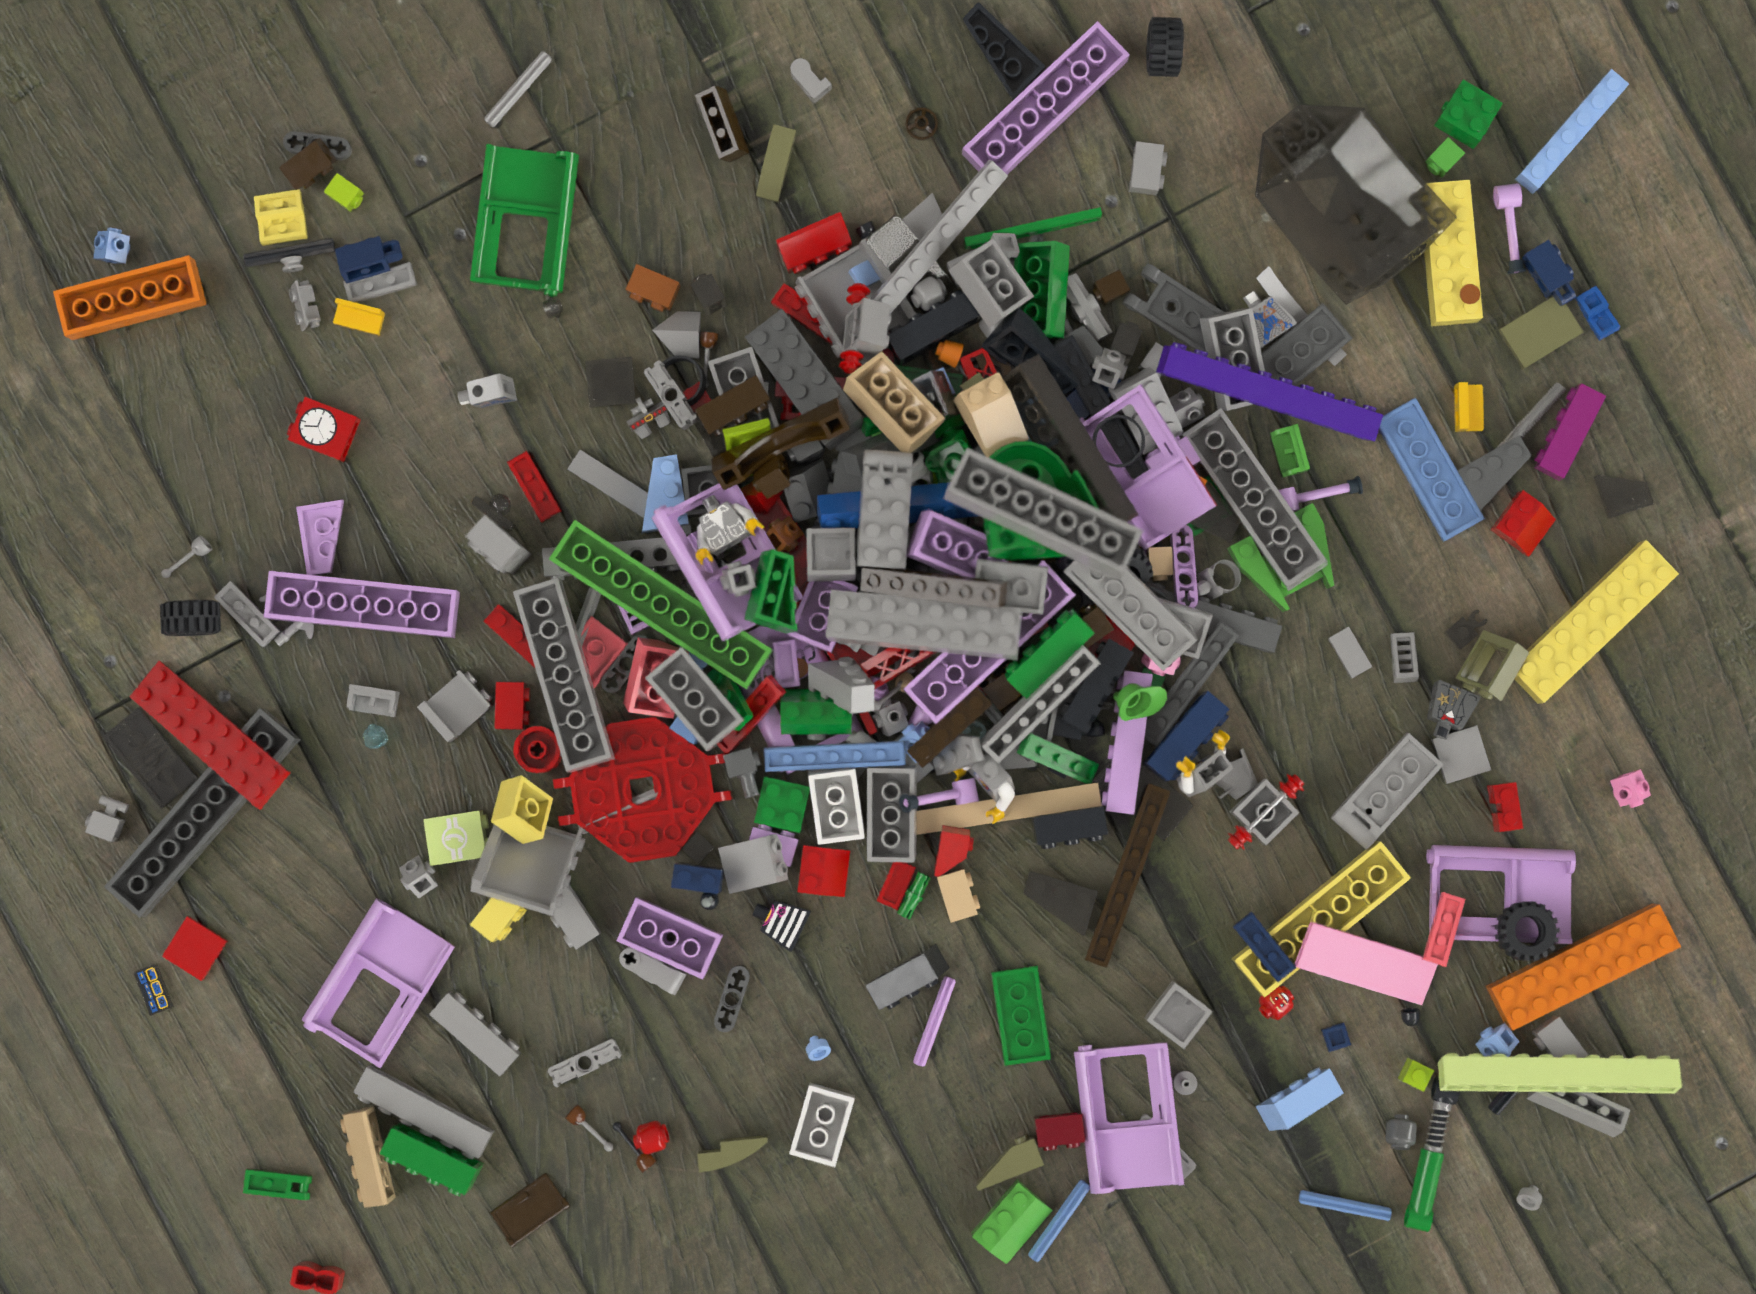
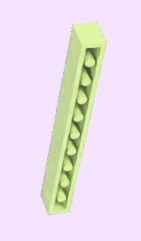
M1448 1053L1442 1056L1438 1062L1440 1091L1676 1093L1682 1087L1679 1059H1670V1056L1647 1059V1056L1643 1055L1632 1058H1624L1621 1055H1613L1609 1058H1600L1599 1055H1588L1585 1058H1577L1576 1055H1564L1562 1058H1553V1055L1543 1054L1538 1057H1530L1528 1054H1518L1515 1057H1506L1505 1054H1494L1491 1057H1482V1054L1479 1053L1469 1054L1468 1056Z

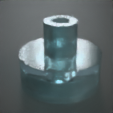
M375 724L369 725L362 735L365 746L370 749L380 748L388 740L385 729Z

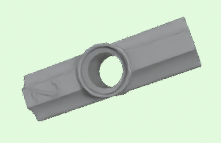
M1076 273L1070 275L1067 283V299L1071 304L1070 307L1077 320L1083 323L1093 338L1099 342L1112 334V330L1102 316L1096 299L1091 293H1088Z

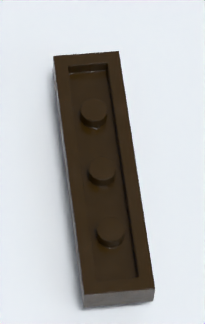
M975 687L912 745L907 752L924 768L985 712L992 703Z

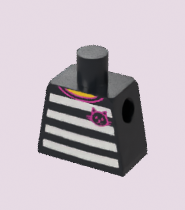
M775 900L771 909L758 903L752 916L764 921L761 932L792 952L811 910Z

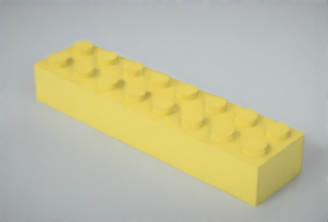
M1647 540L1639 542L1527 649L1529 654L1517 673L1515 680L1538 704L1545 703L1679 573Z
M1375 841L1368 849L1364 850L1268 928L1267 932L1292 963L1295 964L1310 921L1346 932L1411 878L1381 841ZM1248 946L1232 958L1234 963L1263 997L1270 994L1300 969L1296 967L1281 981L1277 982Z

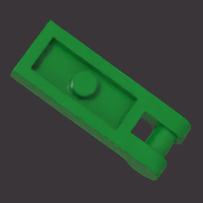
M248 1168L245 1170L243 1193L310 1200L308 1189L309 1184L312 1183V1175ZM293 1182L300 1183L299 1191L292 1190Z

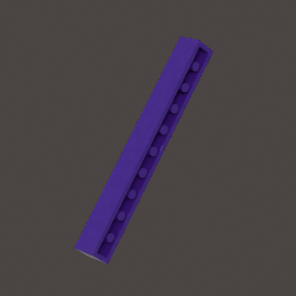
M1173 342L1172 346L1164 345L1156 373L1366 441L1375 442L1383 414L1377 413V408L1363 404L1361 408L1355 406L1356 401L1342 398V401L1334 399L1335 394L1321 391V394L1313 392V387L1300 384V387L1292 385V380L1279 377V380L1271 378V373L1258 370V373L1250 371L1251 367L1239 363L1236 366L1229 365L1228 359L1216 356L1214 360L1208 358V353L1194 349L1193 353L1186 350L1187 346Z

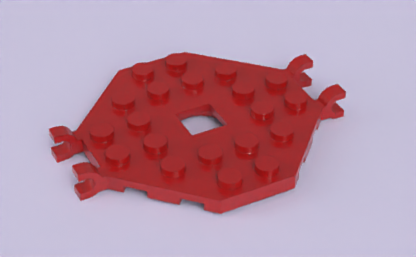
M657 717L609 723L606 726L615 759L572 772L566 778L553 779L554 789L571 787L574 814L558 817L559 826L579 825L629 863L676 856L715 802L732 800L731 790L714 793L710 765L725 763L723 757L725 754L708 756L688 740L671 730L669 726ZM652 776L655 793L658 792L657 797H655L656 799L645 801L638 805L634 804L630 780ZM628 805L632 806L631 808L622 811V808ZM617 811L616 814L611 815V816L608 817V814H611V813ZM604 816L606 817V818H604V819H602V820H599V821L593 823V821H595V820H597V819H599V818H602V817H604Z

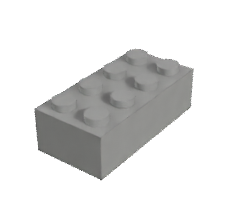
M1241 308L1200 318L1208 358L1215 360L1216 356L1228 359L1229 365L1236 366L1237 363L1251 367L1250 371L1258 373V370L1265 371L1252 308ZM1214 392L1218 410L1222 408V410L1228 411L1252 405L1251 403Z
M752 347L708 361L719 396L757 375L768 394ZM771 403L767 404L769 406L768 409L759 414H756V412L751 413L747 416L748 420L740 424L743 425L768 418L771 429L779 426Z
M486 515L466 535L470 540L468 545L474 551L486 557L485 560L492 567L504 574L509 572L514 575L532 555L499 524Z
M683 647L679 648L645 677L707 751L712 749L745 721Z
M917 765L867 768V862H915L917 808L912 809L909 813H904L900 808L899 799L902 794L917 796Z

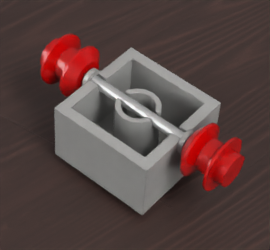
M854 283L847 288V292L851 295L846 298V301L852 305L853 309L846 315L843 349L840 354L844 361L839 363V367L848 374H852L862 366L861 363H867L883 349H886L889 343L887 329L891 322V314H889L890 305L868 299L866 296L871 291L862 283Z
M1287 774L1288 781L1286 783L1279 782L1280 789L1282 790L1280 792L1267 779H1262L1229 811L1244 826L1235 825L1236 832L1234 834L1227 833L1230 837L1227 841L1236 850L1239 848L1245 850L1243 844L1246 841L1252 843V836L1250 834L1262 845L1266 846L1299 813L1286 799L1287 796L1297 799L1295 793L1298 790L1304 792L1302 788L1304 783L1298 776L1294 774L1291 777Z

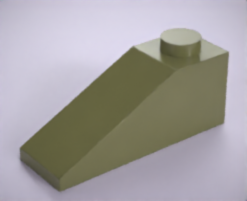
M1025 1134L1015 1138V1143L1010 1144L976 1182L977 1190L980 1191L1043 1166L1044 1164L1033 1136L1028 1137Z

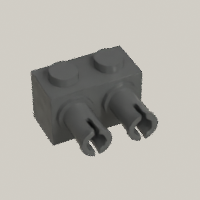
M747 748L723 755L729 778H740L745 798L760 795L755 778L756 771H759L758 766L762 765L758 751L753 752V748Z

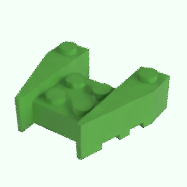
M1313 503L1294 512V514L1324 555L1328 565L1290 591L1284 586L1265 556H1261L1251 536L1227 548L1240 572L1252 581L1282 612L1290 609L1284 597L1321 578L1327 589L1334 586L1324 523Z

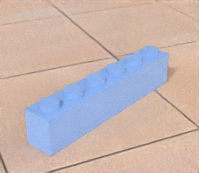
M1611 69L1515 180L1532 194L1537 191L1629 83Z

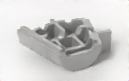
M1243 748L1239 750L1241 757L1230 762L1234 769L1216 782L1225 791L1218 796L1219 799L1229 794L1236 800L1258 784Z

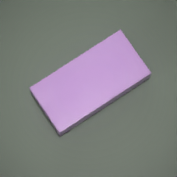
M795 639L772 642L776 681L783 688L799 687L800 680Z

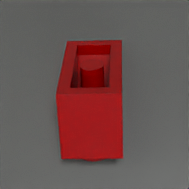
M942 825L934 876H941L966 859L967 851L972 852L974 838L970 837V829Z

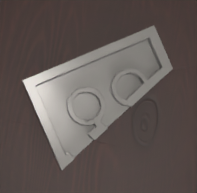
M965 734L957 736L933 759L936 775H945L983 761L984 757L980 738Z

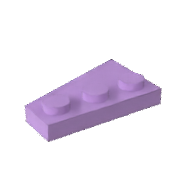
M344 500L296 507L307 575L332 573Z

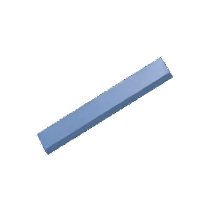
M905 741L765 747V772L906 765Z

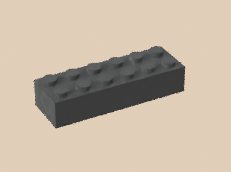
M783 309L779 310L745 336L801 414L838 398L848 415L850 430L832 439L821 440L830 451L862 427L864 419L862 414Z

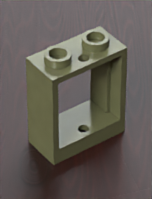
M1483 630L1456 679L1463 683L1462 688L1474 694L1477 691L1481 697L1489 701L1492 698L1502 701L1529 652L1517 642ZM1495 650L1506 653V657L1489 686L1478 683V679Z

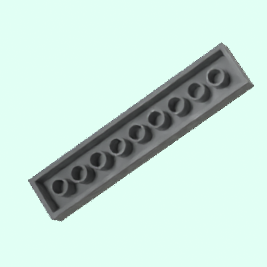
M259 708L241 729L279 763L301 740L267 709ZM208 767L104 887L139 918L147 917L248 800L214 770Z

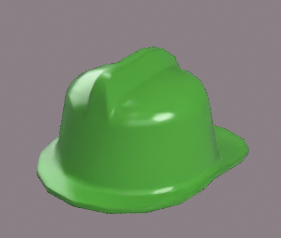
M1136 683L1126 685L1121 691L1114 693L1113 697L1119 708L1120 718L1124 721L1148 717L1158 712L1167 700V693L1160 686L1144 688Z

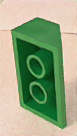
M784 689L786 693L781 698V734H852V714L835 705L834 699L830 697L824 699L818 690L812 692L809 689Z

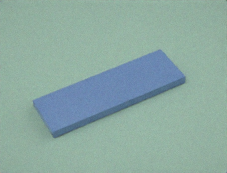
M1414 398L1385 414L1379 431L1442 541L1450 539L1485 519L1417 399Z

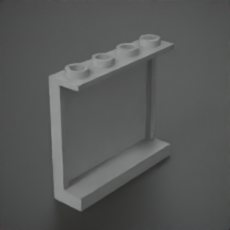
M869 236L861 240L857 246L802 278L801 276L798 277L795 282L797 294L800 298H805L807 301V309L810 315L818 319L821 324L819 329L825 338L829 337L833 345L831 348L837 358H840L843 349L846 315L853 309L852 305L846 301V298L851 295L847 292V288L855 283L848 273L849 270L866 260L874 268L880 280L868 287L871 291L866 296L868 299H871L891 275L890 270ZM906 297L891 313V322L887 329V335L890 334L888 332L890 329L899 324L902 327L910 322L909 319L916 315Z
M494 824L472 877L471 892L553 916L555 908L561 907L564 895L561 894L562 890L567 889L571 876L568 874L570 870L574 871L577 865L578 857H576L577 851L581 852L585 843V838H582L583 828H579L577 835L546 826L543 839L522 844Z

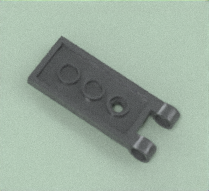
M1146 264L1141 275L1158 286L1147 303L1134 294L1128 293L1122 304L1192 349L1206 352L1200 318L1225 312L1167 276L1153 265ZM1167 304H1175L1176 309L1174 311H1169L1167 309Z

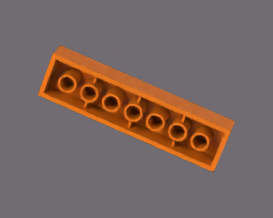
M1652 903L1487 985L1486 988L1503 1022L1513 1031L1680 948L1681 945L1660 904Z

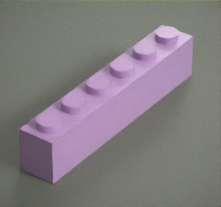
M1124 671L1123 676L1120 675L1118 679L1117 689L1121 690L1131 683H1136L1144 688L1151 687L1153 674ZM1115 701L1114 712L1118 713L1117 722H1112L1111 736H1115L1114 745H1109L1108 759H1112L1111 769L1106 768L1104 781L1109 783L1108 792L1103 791L1101 805L1106 806L1105 811L1134 815L1147 717L1124 721L1119 716V708Z

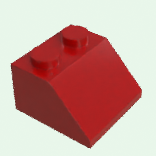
M1522 490L1516 493L1490 530L1529 557L1556 519L1540 501Z
M803 845L798 892L845 897L850 850Z

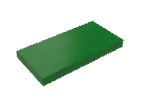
M1038 966L991 972L1004 1065L1051 1059Z

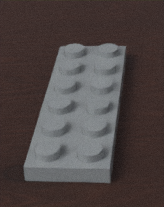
M1076 560L1064 569V572L1162 671L1168 668L1197 641L1198 637L1128 567H1126L1120 580Z

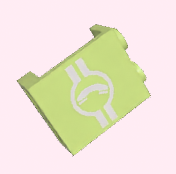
M483 810L424 819L430 866L481 858L488 840L485 829L489 828L488 817L486 814L483 815Z

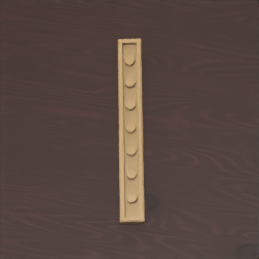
M1098 783L1015 795L1004 811V818L998 822L1102 806ZM990 799L917 811L916 835L941 831L942 825L964 828L992 823L994 821L993 816L986 817V812L996 807V802Z

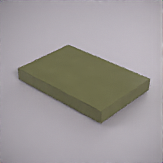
M1551 297L1498 330L1522 369H1525L1583 333L1566 304L1560 306L1554 297Z

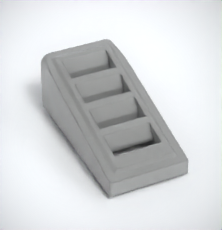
M1414 632L1392 633L1390 637L1394 683L1416 682L1419 678L1415 634ZM1397 642H1410V645L1397 646ZM1410 651V654L1398 655V652ZM1399 661H1411V664H1399ZM1411 670L1410 673H1400V671Z

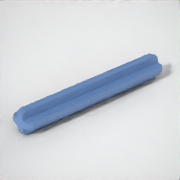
M1083 1180L1077 1183L1028 1253L1031 1259L1036 1262L1040 1261L1090 1190L1088 1183Z
M1301 1190L1299 1193V1202L1301 1204L1386 1221L1390 1220L1392 1209L1389 1207Z

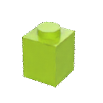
M336 173L324 190V193L349 212L353 208H358L363 200L362 195L364 193L338 173Z
M1407 1058L1398 1079L1424 1092L1434 1070Z

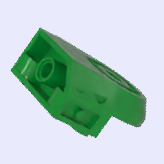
M1013 442L1002 446L989 457V459L1098 509L1078 471H1074L1071 475L1060 457L1044 445L1034 442ZM984 518L988 555L990 557L1014 561L1066 556Z

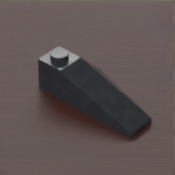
M1020 308L1006 316L981 346L998 362L1004 365L1008 362L1019 368L1018 372L1023 375L1026 372L1038 378L1039 383L1062 395H1065L1080 384L1078 378L1037 323Z

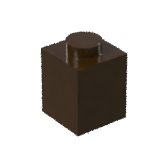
M1119 269L1095 281L1092 293L1096 301H1101L1103 306L1127 295L1130 288Z

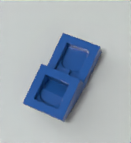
M1597 286L1576 297V301L1585 319L1599 341L1620 329L1619 323L1608 309V302Z

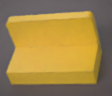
M339 298L335 299V303L338 305L333 321L335 325L380 335L385 313L381 309Z
M1458 382L1454 385L1455 432L1483 431V386L1468 385V382Z

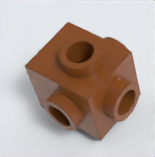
M790 516L782 521L780 518L776 519L768 526L770 530L766 532L775 550L780 552L784 550L792 551L799 545L797 540L804 535Z

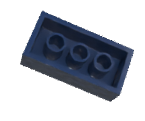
M1209 691L1203 692L1143 764L1163 781H1175L1182 773L1176 767L1177 762L1180 761L1182 763L1185 756L1192 761L1198 754L1196 748L1200 744L1205 745L1214 735L1211 731L1215 726L1220 727L1228 719L1229 716L1226 713L1230 709Z

